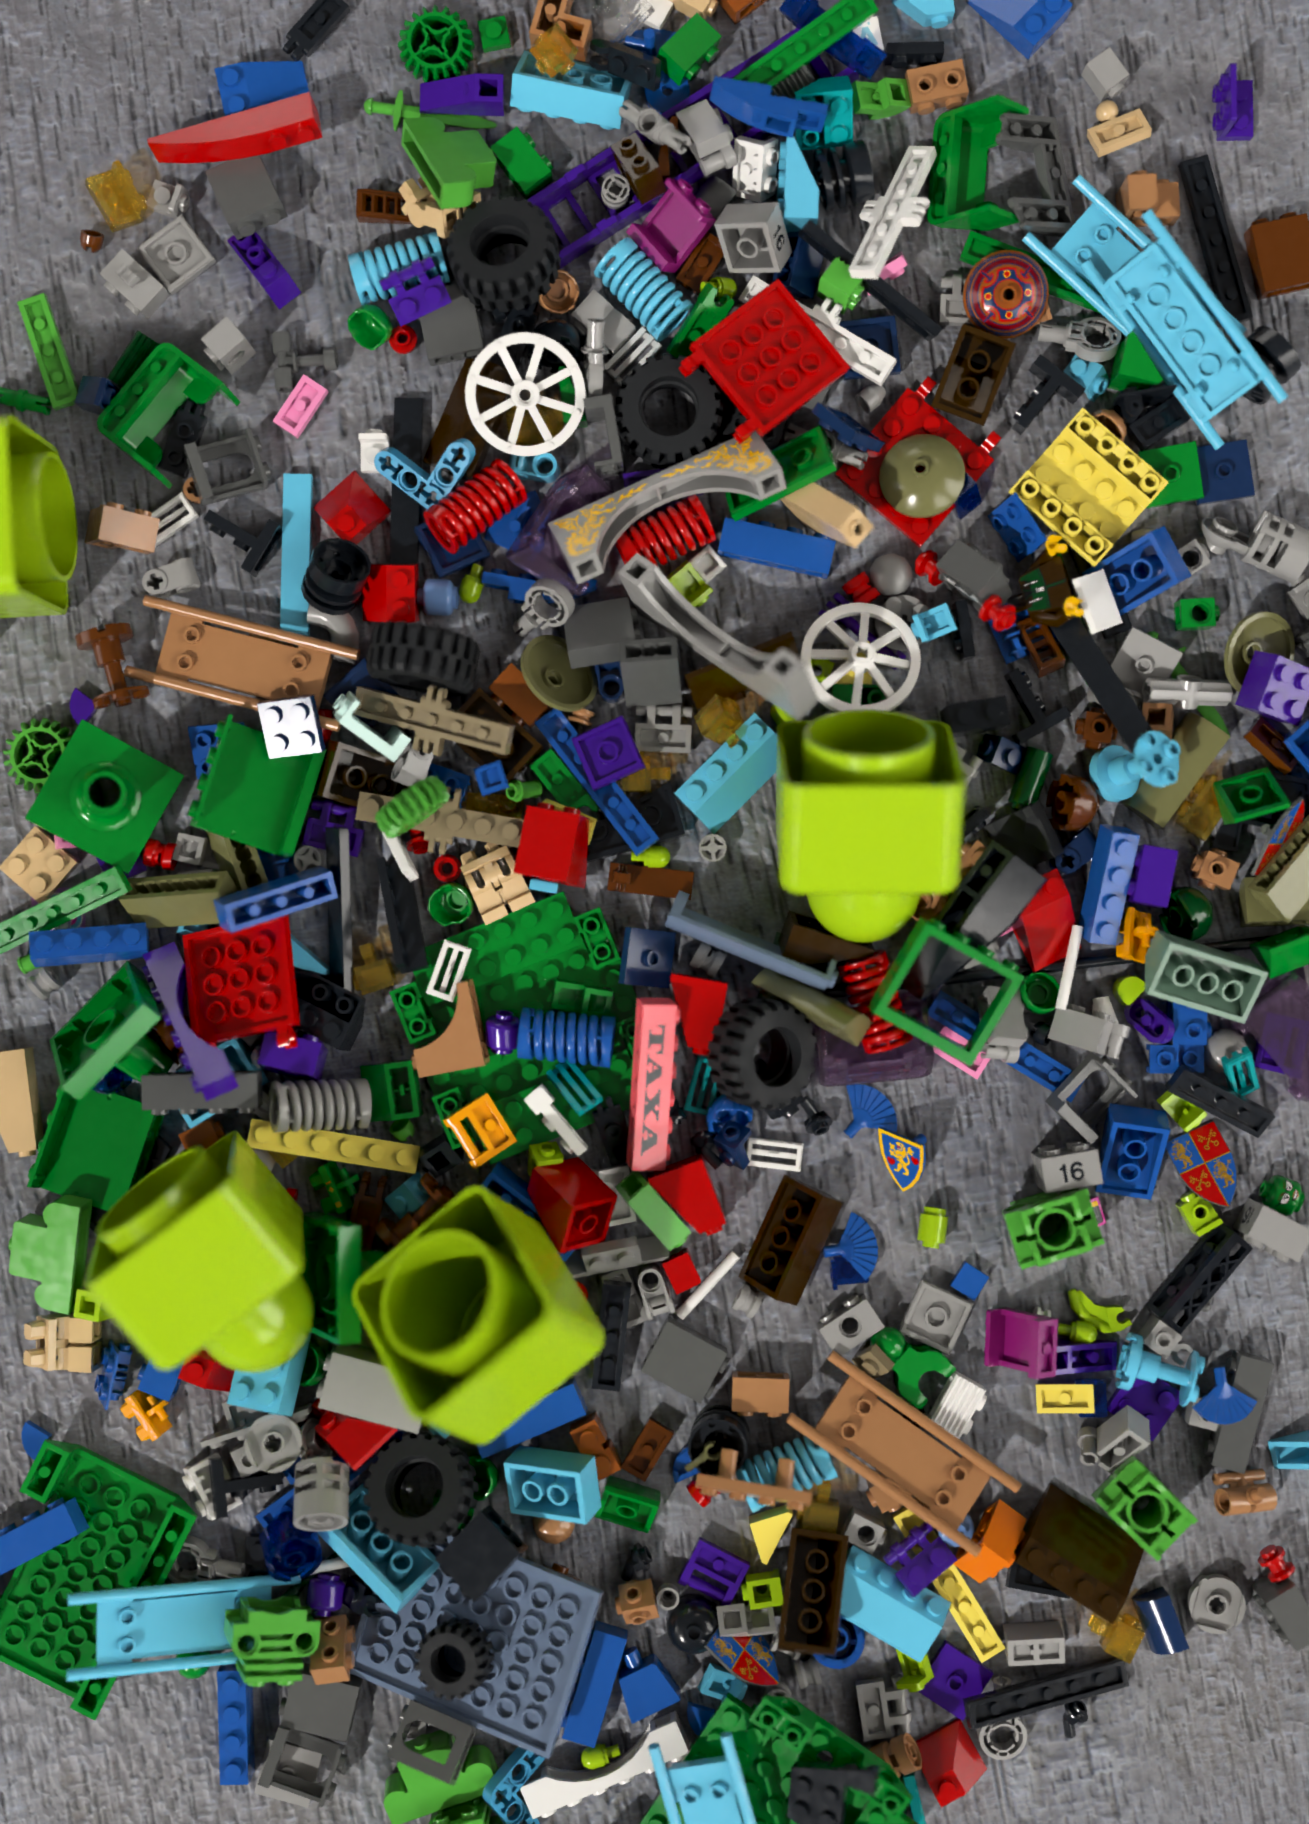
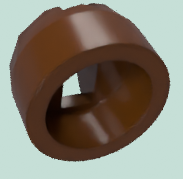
M81 230L80 244L82 248L88 251L89 247H91L92 253L98 252L102 248L104 235L94 230Z

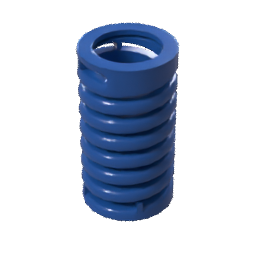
M523 1007L517 1042L518 1058L532 1060L536 1057L539 1061L546 1058L549 1062H553L557 1058L560 1063H564L568 1059L570 1064H576L579 1061L581 1065H587L590 1060L591 1065L595 1067H611L616 1017L602 1016L598 1026V1016L591 1015L587 1031V1015L581 1013L576 1031V1014L570 1012L565 1031L566 1014L563 1011H559L554 1032L555 1012L548 1010L543 1032V1010L536 1009L535 1011L533 1008ZM531 1016L534 1017L533 1029H530Z

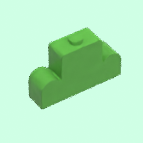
M433 117L403 119L401 145L441 209L467 207L473 202L474 189L493 186L497 160L492 149H489L477 130L445 132L444 123Z
M63 1195L44 1208L43 1216L29 1213L13 1224V1233L9 1240V1250H11L9 1273L41 1282L36 1288L34 1295L37 1304L45 1310L66 1315L74 1311L76 1291L79 1288L83 1289L92 1199L74 1195Z
M438 1730L430 1734H422L415 1739L404 1742V1744L410 1750L445 1765L455 1737L446 1731ZM473 1745L470 1747L455 1786L397 1761L399 1772L390 1775L385 1782V1810L392 1824H402L483 1796L485 1785L499 1769L492 1752L484 1745Z

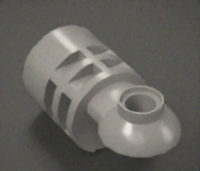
M1263 511L1248 535L1240 532L1238 526L1226 518L1207 517L1202 519L1201 528L1204 535L1202 543L1209 551L1215 554L1224 555L1227 549H1231L1240 554L1241 561L1252 564L1256 568L1263 569L1292 584L1299 579L1309 563V530L1273 515L1268 511Z
M311 1418L300 1429L303 1436L301 1455L299 1456L301 1461L295 1465L293 1524L296 1528L306 1531L323 1532L337 1530L349 1523L350 1466L343 1462L332 1460L333 1451L314 1429L320 1419Z

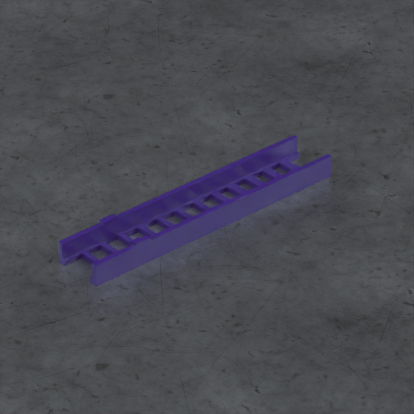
M825 10L720 77L733 79L822 15ZM819 55L809 62L818 79L849 76L850 83L859 78L861 67L858 62H855L835 76L831 75ZM713 82L661 114L670 121L672 116H676V112L707 99L713 109L717 108L719 110L723 125L726 123L729 125L733 138L738 137L720 108L710 101ZM749 125L751 129L741 136L763 140L772 133ZM638 130L634 131L646 148L653 144L651 140ZM732 140L730 143L734 150V140ZM611 147L584 164L581 163L564 174V177L527 199V201L532 202L533 206L540 207L544 211L545 216L549 217L555 234L564 246L559 251L561 259L559 269L652 211L665 194L663 193L642 205L630 188L629 195L634 201L633 205L620 213H617L615 209L608 208L601 199L602 189L597 179L612 169L616 174H620ZM669 153L682 172L673 179L679 180L681 178L692 185L705 177L699 163L688 168L679 153ZM588 181L610 216L607 220L604 218L596 223L595 229L570 192ZM565 199L587 232V234L571 244L549 211Z

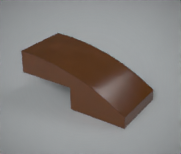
M672 116L669 122L674 125V129L678 130V116ZM666 144L660 146L657 163L664 182L670 177L668 153H677Z

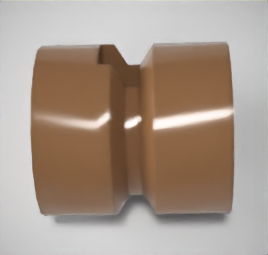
M909 1733L891 1738L890 1743L884 1741L870 1747L869 1751L890 1764L899 1778L901 1773L908 1775L922 1768L919 1748Z

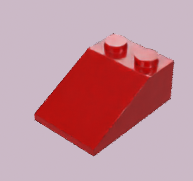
M1057 868L1041 874L1047 881L1012 926L1013 932L1033 972L1066 957L1072 925H1076L1070 894Z

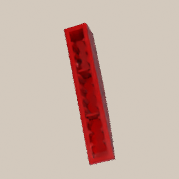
M306 92L147 139V142L158 163H207L267 154L320 139L323 136L318 110L310 92Z

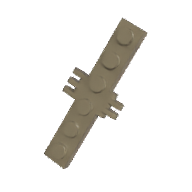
M429 685L427 695L423 694L420 701L364 686H359L356 690V697L360 704L353 712V715L415 731L413 750L421 751L423 747L424 753L430 754L433 750V755L438 757L443 753L445 739L503 755L510 754L514 725L450 709L451 702L447 700V688L440 687L438 690L437 686Z
M446 786L447 792L450 795L451 787ZM456 788L453 799L449 798L447 803L438 809L437 812L412 828L413 830L425 831L424 840L429 841L428 852L434 853L436 842L440 843L439 854L445 855L447 844L452 845L454 837L518 848L524 820L459 809L462 789ZM360 791L355 819L377 823L375 820L377 812L394 797Z

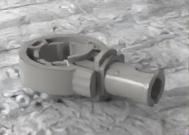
M1089 317L1081 321L1071 320L1067 326L1041 322L1038 341L1063 344L1065 351L1074 352L1085 361L1104 362L1110 360L1118 353L1121 332L1106 318ZM1105 332V339L1108 342L1104 343L1103 349H1101L1100 345H1092L1086 339L1087 336L1092 334L1103 335Z
M599 318L587 319V344L581 347V352L586 354L585 361H583V365H585L584 384L586 398L601 396L603 390V371H605L603 354L607 355L609 349L604 345L605 320Z
M550 578L537 580L527 591L525 602L521 606L523 612L528 607L530 609L513 623V630L516 633L522 627L523 630L518 633V636L525 637L543 621L545 622L540 627L542 630L549 626L558 627L563 625L572 615L575 608L574 599L570 591L556 580ZM542 592L544 595L550 596L558 604L559 610L546 603L541 595Z
M187 1536L181 1550L182 1552L192 1553L197 1562L198 1569L194 1571L183 1569L180 1572L181 1565L176 1559L168 1578L174 1583L215 1580L216 1576L240 1578L244 1575L245 1569L242 1568H245V1563L222 1559L220 1554H218L219 1550L209 1548L203 1540L197 1537Z
M1002 1676V1683H1000V1677H995L993 1679L994 1690L1011 1686V1679ZM1021 1717L977 1729V1737L982 1750L988 1756L997 1760H1007L1017 1756L1024 1749L1027 1742V1732ZM1002 1726L1010 1727L1014 1730L1013 1737L1015 1742L1011 1738L1005 1743H995L990 1739V1733L992 1730ZM984 1735L986 1736L989 1745L985 1743Z

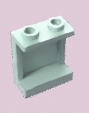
M350 691L346 695L341 694L333 704L335 710L332 713L337 721L395 762L411 741L409 736L400 727L392 725L385 736H382L353 715V712L360 704L358 698Z

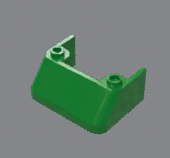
M998 94L944 112L938 117L934 125L932 146H935L937 157L930 169L928 195L930 205L927 209V219L930 224L940 228L989 231L1019 223L1016 214L999 208L996 203L991 201L984 202L988 149L999 145L996 144V134L1001 131L1002 122L1000 121V115L1004 113L1027 115L1029 114V108Z
M162 343L151 352L113 398L110 405L100 414L97 420V427L107 439L170 489L173 484L155 468L162 459V449L153 441L156 435L187 398H190L195 403L204 404L209 402L219 392L236 406L240 404V401L221 380L173 344Z

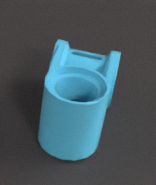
M548 452L535 456L510 454L508 465L520 480L552 483L559 477L560 467L555 457ZM545 462H550L553 464L552 470L547 474L540 473V466Z

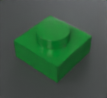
M505 15L477 21L484 53L511 48Z

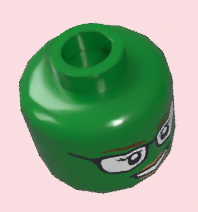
M1273 1175L1269 1181L1264 1180L1259 1189L1262 1204L1283 1216H1289L1293 1212L1297 1213L1305 1197V1193L1301 1191V1186L1297 1181L1281 1175Z

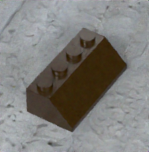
M466 358L423 459V463L436 467L445 450L452 442L460 438L469 440L474 445L475 457L461 478L464 480L472 479L474 474L480 472L491 446L474 427L466 407V381L470 368L475 359ZM486 361L479 373L480 376L514 386L506 368ZM476 384L475 396L479 414L511 398L509 394ZM505 411L484 422L494 435H496ZM461 447L458 449L457 457L453 460L455 463L464 457V449ZM442 468V471L453 475L450 469Z
M791 631L751 647L754 650L767 654H776L783 648L800 659ZM714 663L685 674V683L697 712L703 710L705 714L719 709V703L730 700V703H735L746 698L745 693L752 690Z
M784 1174L738 1277L777 1301L797 1306L843 1202Z
M792 1527L777 1645L778 1650L803 1654L836 1655L849 1536Z

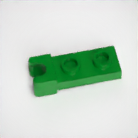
M707 283L666 351L677 359L679 354L687 357L693 354L689 349L690 345L720 323L722 318L725 319L734 305V300L729 295L724 294L717 302H714L717 289L712 284Z
M549 749L529 766L560 804L575 809L588 806L593 812L600 810L552 749Z

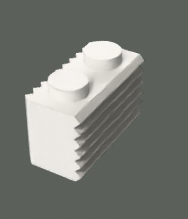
M955 1371L946 1381L927 1417L960 1439L962 1434L966 1436L973 1425L971 1417L975 1410L980 1411L987 1400V1396L984 1395L986 1390L981 1384Z

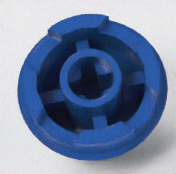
M840 1616L836 1655L813 1654V1656L819 1663L828 1668L843 1669L851 1666L859 1659L864 1649L865 1635L863 1629Z

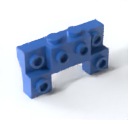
M1167 1000V1016L1173 1021L1175 1032L1167 1044H1146V1050H1149V1066H1146V1072L1174 1074L1180 1065L1183 1064L1198 1073H1204V1045H1207V1039L1211 1038L1212 1033L1211 1023L1207 1022V1012Z

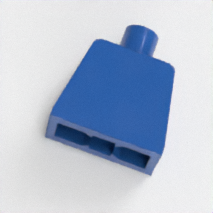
M636 1646L623 1652L622 1657L627 1666L619 1671V1683L632 1724L681 1700V1690L656 1654H651L642 1659Z

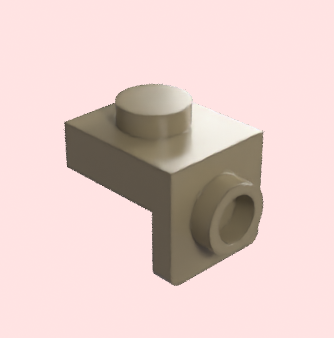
M870 1341L864 1342L852 1358V1362L859 1369L874 1379L890 1372L895 1365L877 1344L870 1346Z

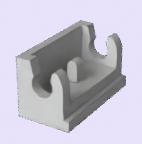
M1059 1621L1002 1624L1005 1638L1004 1646L1006 1648L1004 1651L1008 1667L1065 1663V1637Z

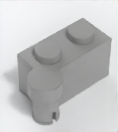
M707 99L675 113L678 116L679 130L682 134L690 137L689 149L698 161L705 177L724 167L729 169L738 165L735 152L730 141L734 140L732 131L727 123L723 125L719 110L717 108L713 109Z
M988 986L977 998L980 1021L1001 987ZM1020 989L1016 991L980 1052H985L980 1054L981 1058L1001 1059L1004 1063L1014 1064L1018 1061L1020 1046L1028 1037V1028L1024 1023V1003L1021 1001Z
M1070 1003L1066 1010L1056 1009L1048 1035L1049 1039L1119 1059L1124 1038H1128L1131 1027L1109 1021L1110 1015L1095 1010L1092 1015L1085 1014L1086 1008Z
M1126 1405L1097 1429L1090 1426L1081 1428L1077 1434L1081 1463L1093 1466L1096 1462L1101 1468L1112 1474L1126 1459L1137 1455L1150 1445L1149 1419L1129 1405Z

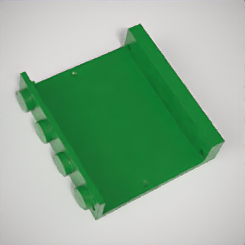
M229 714L224 721L219 720L214 736L218 737L215 747H210L205 760L210 765L207 774L202 773L196 789L201 790L198 801L193 799L188 811V816L192 817L190 826L288 859L294 854L326 750L320 753L269 759L263 732L233 722V715Z
M60 1084L56 1092L57 1101L55 1107L47 1118L48 1127L46 1133L39 1141L37 1147L39 1152L37 1159L28 1173L29 1182L27 1187L43 1188L62 1196L74 1195L92 1199V1206L109 1211L126 1192L144 1178L165 1115H151V1110H142V1102L96 1086L78 1101L63 1090Z

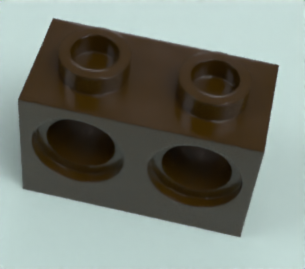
M635 132L610 146L618 171L628 180L631 190L642 205L667 191L658 164Z

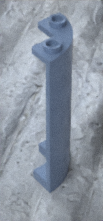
M679 890L666 920L665 927L821 991H824L827 987L833 988L838 976L836 960L831 959L825 965L821 963L809 965L806 963L799 964L782 956L778 945L685 908L690 894Z

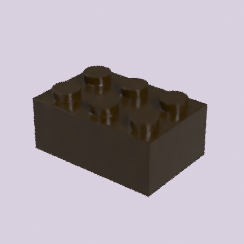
M481 688L458 710L514 725L510 754L503 755L455 742L480 766L501 760L508 783L515 780L544 749L538 741Z

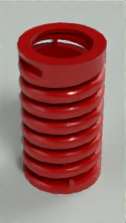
M495 459L489 467H484L480 473L474 474L472 479L466 480L463 485L458 486L455 492H450L446 498L440 499L438 504L432 505L425 510L423 516L428 528L437 541L448 552L455 554L460 546L468 544V538L471 540L476 539L478 533L485 532L486 527H492L495 521H500L503 515H508L511 512V509H516L526 502L527 493L522 482L510 466L501 459ZM501 471L504 472L511 479L515 486L512 487L510 482L501 473Z
M695 494L676 502L674 507H666L665 512L657 511L655 517L649 515L645 521H637L636 527L631 525L625 530L615 545L625 565L636 553L641 555V551L644 558L658 567L652 550L661 565L668 563L662 545L671 561L677 559L671 539L681 556L687 554L681 535L690 551L697 549L688 523L700 547L705 546L706 543L709 544L716 541V536L707 513Z
M884 949L875 950L873 956L847 959L837 964L839 974L842 976V982H855L845 987V993L851 995L848 998L849 1004L855 1005L852 1008L866 1015L872 1022L861 1040L866 1054L888 1051L900 1047L913 1039L911 1033L874 1014L868 1007L869 1002L878 987H874L880 986L890 969L888 967L890 964L888 956ZM876 964V966L866 968V965ZM862 967V970L847 973L848 970ZM897 989L888 1005L905 1013V1009L901 1008L903 1003L898 997L899 991ZM892 1026H896V1027L893 1028V1029L886 1030V1029H888V1028H890V1027H892Z

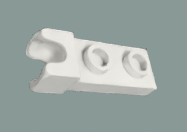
M544 1084L539 1085L525 1097L524 1101L536 1115L541 1112L545 1116L542 1119L543 1123L552 1133L556 1130L563 1139L560 1143L569 1154L575 1152L579 1157L587 1150L588 1145L553 1105L552 1102L555 1100V1097Z

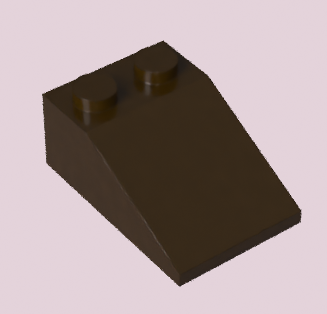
M963 324L931 407L984 426L1016 343Z
M328 740L327 750L313 794L357 807L360 791L395 797L409 787L391 779V773L397 760L393 762L385 756L338 741Z
M790 910L778 939L782 956L799 964L806 963L811 965L830 962L831 959L840 961L873 956L875 952L871 942L862 943L842 939L824 928L817 919Z

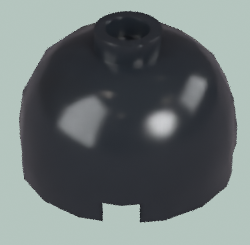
M551 319L540 323L532 331V333L546 336L562 345L572 355L578 366L581 360L583 362L584 353L581 352V347H584V341L579 330L573 324L562 319ZM528 344L527 357L529 361L531 360L535 344ZM543 348L538 369L542 370V366L553 367L550 373H557L559 367L565 366L566 368V365L556 354Z
M699 1593L686 1594L679 1597L678 1605L674 1609L668 1610L666 1615V1631L672 1644L678 1650L687 1654H701L708 1651L704 1646L718 1627L717 1605Z

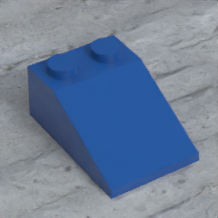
M1069 0L967 1L981 17L1028 60L1063 24L1073 5Z
M302 61L240 62L214 68L225 116L309 92Z
M1165 526L1147 533L1099 562L1095 567L1093 566L1082 573L1085 576L1104 569L1120 616L1192 576Z
M1109 1104L1099 1155L1103 1184L1095 1185V1192L1152 1199L1170 1133L1166 1111Z

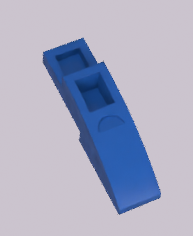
M714 76L710 101L732 117L760 130L791 138L795 128L822 132L827 116L828 104L790 99L785 96H772L771 85Z
M549 567L548 571L541 570L540 579L550 578L560 582L570 591L573 599L585 596L597 590L598 587L597 580L592 578L577 584L573 575L565 574L564 569ZM492 568L491 572L483 571L482 584L484 587L509 591L507 599L510 603L523 604L527 591L536 582V577L524 573H519L518 577L508 576V571ZM542 592L541 595L547 604L556 603L550 596L544 595Z

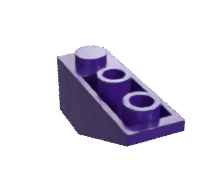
M473 73L420 84V114L504 116L505 85L503 74Z
M256 232L239 240L233 235L227 240L279 310L301 294V291L288 272Z

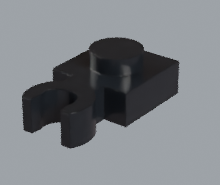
M248 1533L246 1535L245 1564L253 1565L248 1577L255 1576L257 1573L271 1575L267 1565L273 1566L275 1563L276 1536L271 1539L268 1534Z
M348 1575L343 1594V1604L355 1613L365 1614L369 1618L380 1617L381 1613L376 1610L375 1603H384V1601L377 1594L372 1595L373 1590L358 1575Z

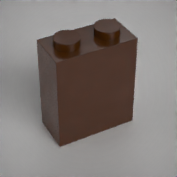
M1290 212L1281 215L1277 220L1269 221L1268 218H1262L1252 222L1243 235L1258 300L1309 289V221L1307 213L1297 215L1296 212Z

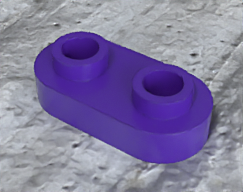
M1136 998L1130 1006L1126 1005L1124 1015L1127 1022L1150 1042L1165 1044L1172 1039L1175 1032L1173 1021L1147 999ZM1142 1009H1144V1011H1145V1014H1144L1143 1017H1141V1011H1142ZM1161 1026H1164L1163 1033L1161 1034L1160 1028Z

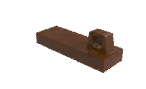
M610 862L607 890L676 898L679 890L690 894L688 900H691L694 872Z

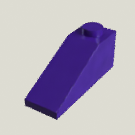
M1057 1339L1056 1375L1116 1370V1341L1095 1340L1093 1343H1078L1069 1341V1339Z

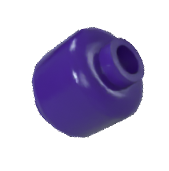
M499 1010L496 1012V1015H492L486 1020L485 1044L491 1048L492 1052L496 1054H510L514 1049H517L520 1019L513 1016L511 1011Z
M323 1572L310 1579L306 1604L314 1609L315 1615L329 1617L331 1616V1611H337L342 1608L345 1583L340 1580V1575Z

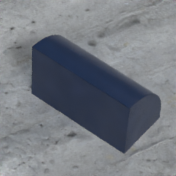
M799 231L789 232L787 235L792 253L781 272L774 273L772 283L779 279L793 297L813 299L824 256L798 236Z
M1163 1586L1131 1598L1153 1653L1168 1655L1189 1649L1170 1596Z

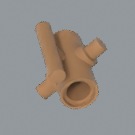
M1261 1468L1245 1470V1474L1235 1471L1213 1474L1212 1480L1215 1485H1229L1228 1488L1217 1489L1214 1494V1504L1218 1513L1222 1516L1274 1510L1277 1506V1493L1274 1487L1269 1483H1253V1481L1264 1480L1266 1476L1265 1471Z

